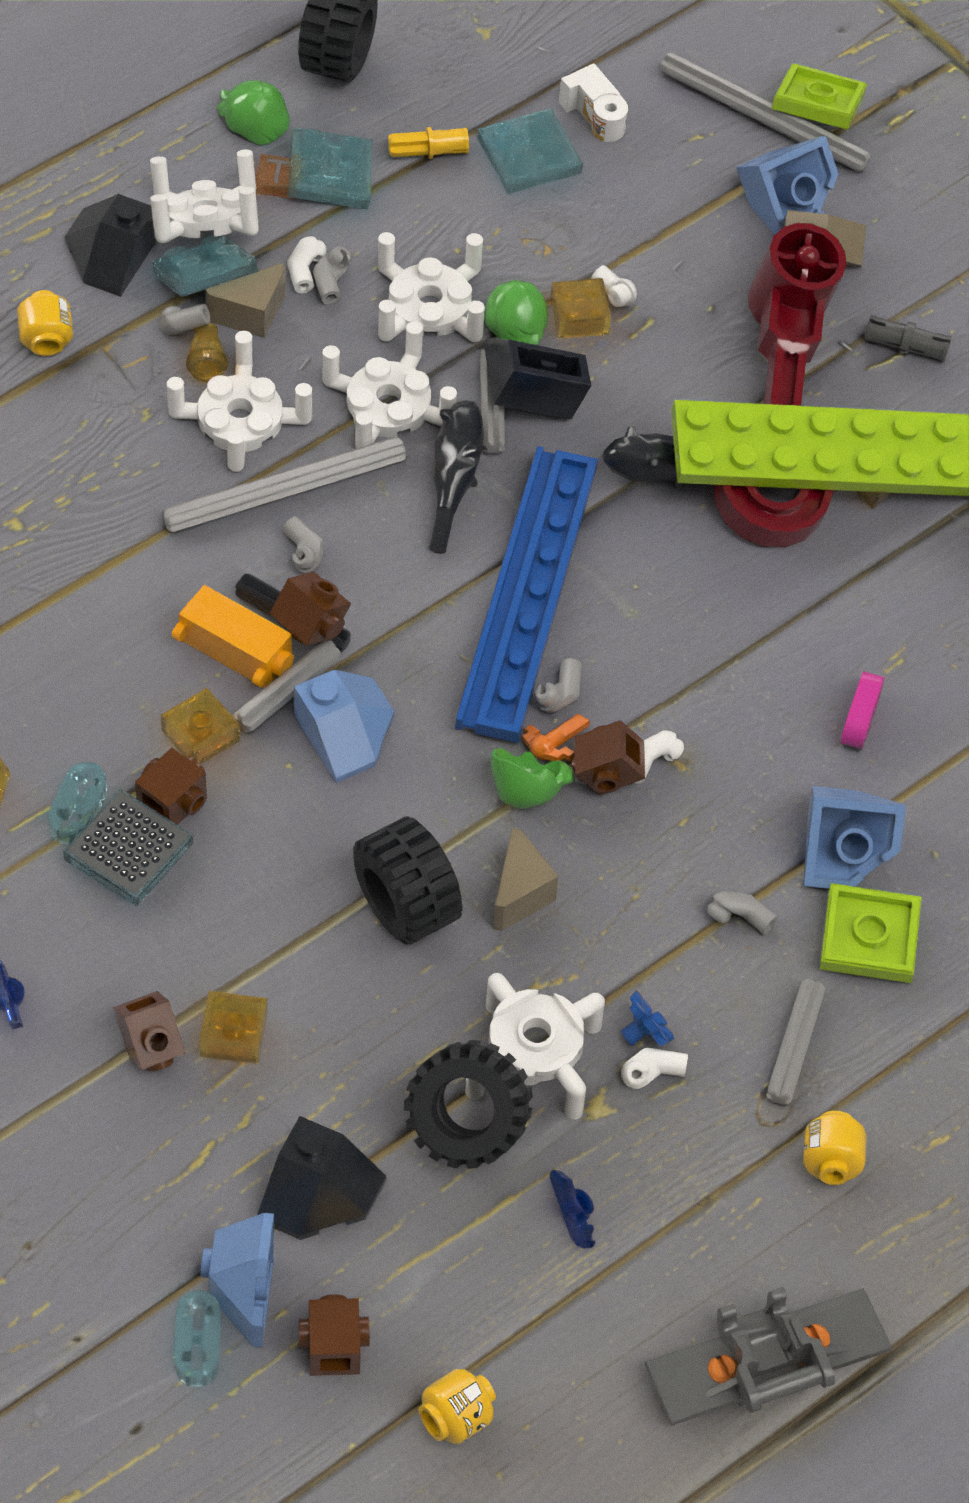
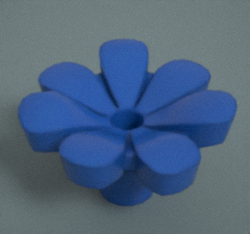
M636 990L630 996L632 1002L630 1010L634 1021L621 1030L622 1035L631 1045H634L645 1035L653 1037L661 1047L670 1043L675 1038L673 1033L665 1027L667 1021L658 1011L652 1014L650 1005Z

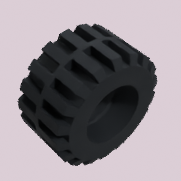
M308 0L301 22L298 41V56L301 69L348 83L352 82L361 71L372 43L377 19L378 0Z
M404 816L355 842V846H353L354 867L362 892L380 923L397 940L405 945H411L460 919L462 916L461 911H463L461 891L452 865L438 841L416 819Z
M469 1040L466 1044H461L460 1042L450 1044L426 1060L415 1071L417 1073L416 1076L409 1081L406 1090L410 1092V1095L404 1100V1111H410V1118L405 1122L408 1131L416 1130L419 1137L414 1142L421 1149L426 1145L432 1150L428 1157L436 1162L444 1158L448 1160V1167L458 1168L461 1164H467V1169L478 1168L485 1162L490 1164L506 1153L527 1128L525 1127L526 1122L531 1118L533 1109L529 1107V1101L533 1098L532 1087L526 1088L524 1081L528 1076L524 1068L518 1071L513 1065L517 1059L510 1053L505 1056L498 1052L499 1046L492 1043L487 1046H481L479 1040ZM456 1078H468L486 1088L494 1105L493 1120L486 1128L481 1130L466 1129L451 1119L444 1104V1093L449 1082Z

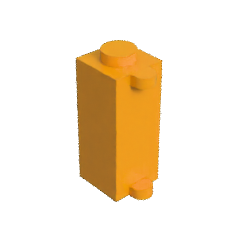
M206 585L202 586L178 614L179 622L172 631V638L179 642H185L250 679L258 687L266 688L277 676L281 677L292 666L294 654H292V634Z

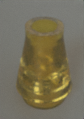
M211 322L194 328V336L186 360L188 371L196 380L208 383L215 376L223 375L228 367V359L219 337L218 327Z

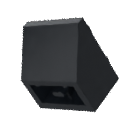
M486 338L483 343L494 405L572 419L592 386L586 355L509 339Z

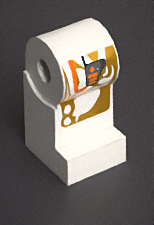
M594 63L561 78L558 103L567 113L577 109L590 123L591 132L598 140L614 142L623 137L626 130L625 121L628 115V105L618 90Z

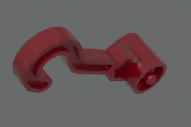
M794 223L783 227L774 235L748 293L749 309L755 320L761 324L758 351L768 360L764 404L801 406L806 363L811 361L821 341L824 313L843 277L847 265L845 250L839 240L827 229L812 223ZM714 485L715 505L725 524L741 538L763 547L785 548L805 541L819 527L833 495V490L797 488L793 500L774 502L762 496L755 486Z

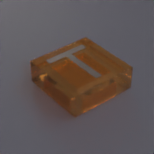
M261 154L255 179L256 194L295 199V197L290 196V190L295 191L301 159Z

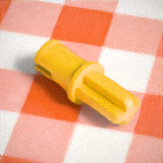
M426 127L423 132L394 133L388 136V151L392 157L427 155L428 159H433L434 155L469 153L467 127L449 130H432L431 127Z

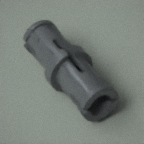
M874 315L870 316L864 341L900 349L899 353L908 355V352L945 362L952 336L917 328L916 323L909 321L906 325Z

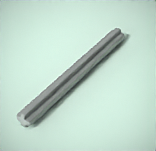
M668 52L661 62L660 70L664 74L799 143L820 136H826L834 161L858 173L862 172L869 162L870 155L867 151L798 116L773 110V103L672 52Z
M400 437L389 438L166 507L163 510V521L167 530L173 533L404 461L406 449Z

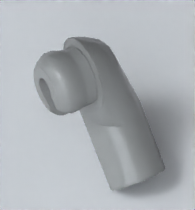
M334 247L331 252L326 253L313 269V278L321 301L326 305L334 304L341 298L337 281L345 274L348 265L352 261V256L345 247Z
M205 304L182 310L177 306H169L162 311L160 328L167 335H181L190 329L209 324L210 313Z
M294 516L285 523L282 532L297 545L295 554L292 553L293 564L299 571L309 573L315 571L322 562L324 541L300 518Z
M571 658L562 660L560 663L559 682L555 685L550 682L546 683V689L542 684L537 687L534 697L541 710L548 713H556L577 701L580 695L582 673L580 661Z
M722 890L713 895V902L707 907L708 914L718 922H728L734 913L742 916L764 935L773 929L779 918L752 895Z

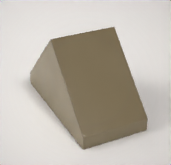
M280 263L205 289L206 306L210 313V322L239 331H248L252 335L265 338L285 298V268L283 264Z
M512 828L495 904L493 925L495 930L503 931L556 901L558 875L522 830Z

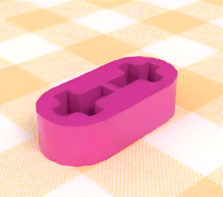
M863 671L846 719L841 744L863 749L879 702L885 677Z

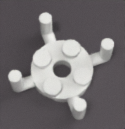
M240 150L237 152L240 186L231 190L216 187L214 181L201 180L194 182L191 190L179 194L169 190L166 158L154 157L150 159L154 193L150 199L156 241L164 244L178 236L201 238L200 231L208 230L214 231V237L223 236L234 231L250 237L255 236L259 231L253 152L251 150Z
M389 232L379 235L378 269L392 281L389 287V300H383L379 304L378 336L382 341H391L401 332L406 331V326L411 321H417L423 325V336L424 331L437 332V336L457 331L474 343L482 339L485 306L480 301L471 302L472 288L468 283L481 270L482 236L476 233L467 236L465 263L455 270L442 265L436 258H424L417 265L403 269L394 262V235ZM425 296H434L440 301L437 303H424L420 299Z
M411 321L407 324L405 354L400 362L388 361L381 357L372 358L353 377L339 373L340 351L336 346L329 345L323 349L322 380L327 387L347 393V408L352 414L355 423L356 449L373 444L377 437H397V432L409 428L410 432L421 427L425 421L441 426L443 420L439 415L440 410H449L457 402L456 389L446 386L440 390L439 408L431 405L429 378L424 372L415 369L422 357L423 325L420 322ZM383 395H393L399 401L386 404L381 402L379 398Z
M239 331L235 335V375L228 377L219 375L211 378L198 403L185 402L184 381L181 378L172 377L167 381L169 415L174 419L198 420L199 428L204 436L206 433L214 439V445L227 450V465L233 472H239L244 468L245 452L262 447V442L272 435L274 438L279 433L282 424L306 425L312 420V387L309 384L300 383L296 386L295 408L282 407V401L275 390V384L268 378L252 377V335L248 331ZM236 409H245L251 414L244 418H236L229 413Z
M494 973L488 978L486 1009L493 1014L489 1027V1044L492 1043L499 1046L498 1052L503 1056L510 1053L517 1059L513 1065L518 1071L524 1068L528 1076L524 1081L525 1085H535L541 1081L557 1078L566 1090L564 1113L567 1118L572 1120L579 1119L582 1116L586 1094V1085L573 1069V1066L582 1055L584 1030L594 1034L602 1028L605 999L599 993H591L572 1004L565 997L553 993L552 997L538 994V990L527 989L516 992L500 973ZM538 1027L544 1029L550 1037L544 1042L534 1043L527 1040L523 1033L529 1028ZM466 1078L465 1093L467 1097L473 1100L480 1099L484 1095L485 1087L472 1079Z

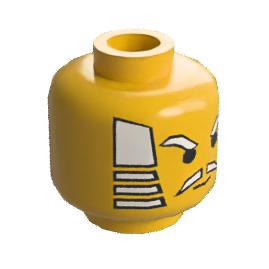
M40 290L24 299L18 306L19 339L34 354L41 356L55 355L70 343L73 338L71 306L65 298L48 290Z
M828 1111L813 1119L807 1125L804 1136L803 1163L806 1170L815 1178L829 1185H840L858 1177L864 1170L866 1162L867 1134L863 1125L850 1114L842 1111Z
M455 1369L424 1390L422 1393V1405L419 1407V1416L424 1427L437 1441L445 1440L450 1444H461L490 1425L494 1418L492 1402L496 1400V1395L493 1387L484 1376H475L466 1369Z

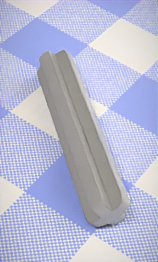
M482 349L480 352L481 414L484 429L482 450L486 454H501L505 450L504 407L494 405L485 350Z
M331 640L320 642L286 670L281 677L275 679L234 713L233 718L239 728L245 733L255 730L294 697V686L320 676L336 663L341 657L339 649Z
M805 979L800 984L766 1095L767 1099L772 1103L786 1106L792 1101L824 997L825 986L821 982Z

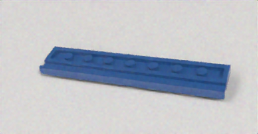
M537 446L457 713L455 729L462 730L463 727L474 729L475 734L516 743L519 742L596 474L598 459L556 450L554 454L545 452L544 447Z

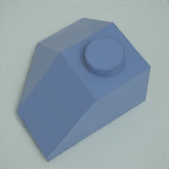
M820 136L768 152L736 167L750 207L774 235L784 227V218L787 210L824 214V211L821 210L829 189L834 188L839 175L826 136Z
M334 669L294 686V717L335 783L376 766L385 734L389 730L394 717V710L374 678Z
M812 786L806 832L804 886L829 889L830 883L855 887L877 866L894 857L901 851L906 805L857 790Z
M262 1213L215 1230L213 1248H204L202 1255L201 1277L209 1278L211 1299L253 1347H263L273 1273L274 1214Z

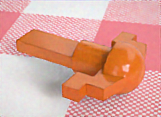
M578 713L546 735H541L540 730L530 724L524 728L522 740L538 760L561 761L566 759L570 761L575 756V752L566 746L560 750L557 748L590 726V720Z

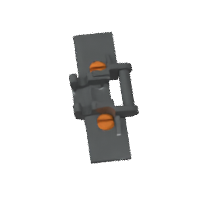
M784 1287L768 1292L767 1305L764 1309L736 1318L737 1311L734 1304L719 1308L717 1311V1327L720 1337L645 1361L646 1369L671 1426L737 1403L739 1406L745 1405L746 1409L753 1413L761 1409V1404L819 1384L824 1388L834 1385L835 1376L833 1370L891 1351L892 1346L864 1288L791 1313L788 1312L786 1306L787 1293ZM795 1363L806 1366L805 1368L758 1384H754L752 1379Z

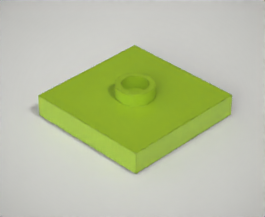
M794 63L791 64L774 96L772 109L849 130L865 97L868 84Z
M830 883L819 970L912 983L922 897Z

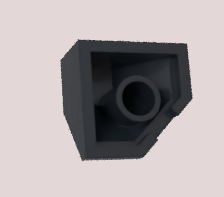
M117 194L83 208L65 235V242L70 254L72 253L76 260L78 272L84 284L119 297L122 296L156 243L151 205Z
M299 1116L278 1154L257 1215L262 1213L274 1214V1229L299 1240L318 1235L319 1230L342 1222L350 1225L366 1220L386 1182L387 1176L345 1135Z

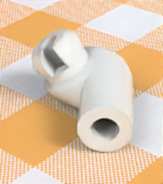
M314 236L301 239L287 260L292 284L297 293L303 294L313 289L314 282L309 266L312 261L319 262L321 256H324L327 251L325 243L317 240Z
M605 265L600 266L593 273L591 281L608 295L612 305L622 307L634 303L637 298V289L630 280L619 278Z
M663 730L644 740L645 778L653 761L661 755L667 761H673L680 757L684 750V743L676 738V733ZM645 779L637 781L635 784H641Z
M644 1048L623 1065L621 1070L622 1080L628 1087L640 1089L660 1074L685 1077L688 1054Z

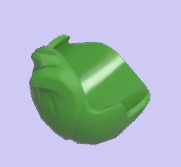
M247 80L236 85L231 91H221L220 98L222 102L218 104L217 109L219 114L225 118L226 124L232 132L241 134L257 145H265L277 140L278 137L288 130L290 117L282 93L274 85L264 81Z
M511 280L500 284L487 298L485 307L486 326L499 339H509L538 345L548 322V310L543 294L533 283Z
M502 748L492 751L491 770L497 794L504 803L511 807L528 809L543 805L553 799L562 786L574 781L573 771L563 761L556 760L542 765L531 752H524L520 756H514Z

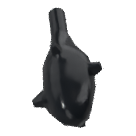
M464 400L455 403L449 410H440L439 414L443 423L435 442L436 465L434 481L437 493V514L429 546L432 552L438 554L446 552L453 517L469 487H476L478 484L475 473L482 451L484 429L481 410L474 401Z
M628 426L625 436L615 439L603 452V460L610 470L630 481H673L675 489H681L684 484L677 483L673 436L657 433L637 434L634 426Z

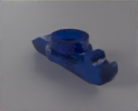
M0 959V1010L6 1011L12 1029L23 1027L18 1007L25 997L24 987L20 981L8 976L6 967Z
M552 1170L550 1180L570 1237L577 1246L583 1249L592 1248L595 1245V1240L592 1239L594 1227L586 1222L594 1211L592 1199L585 1191L575 1189L572 1179L562 1171Z

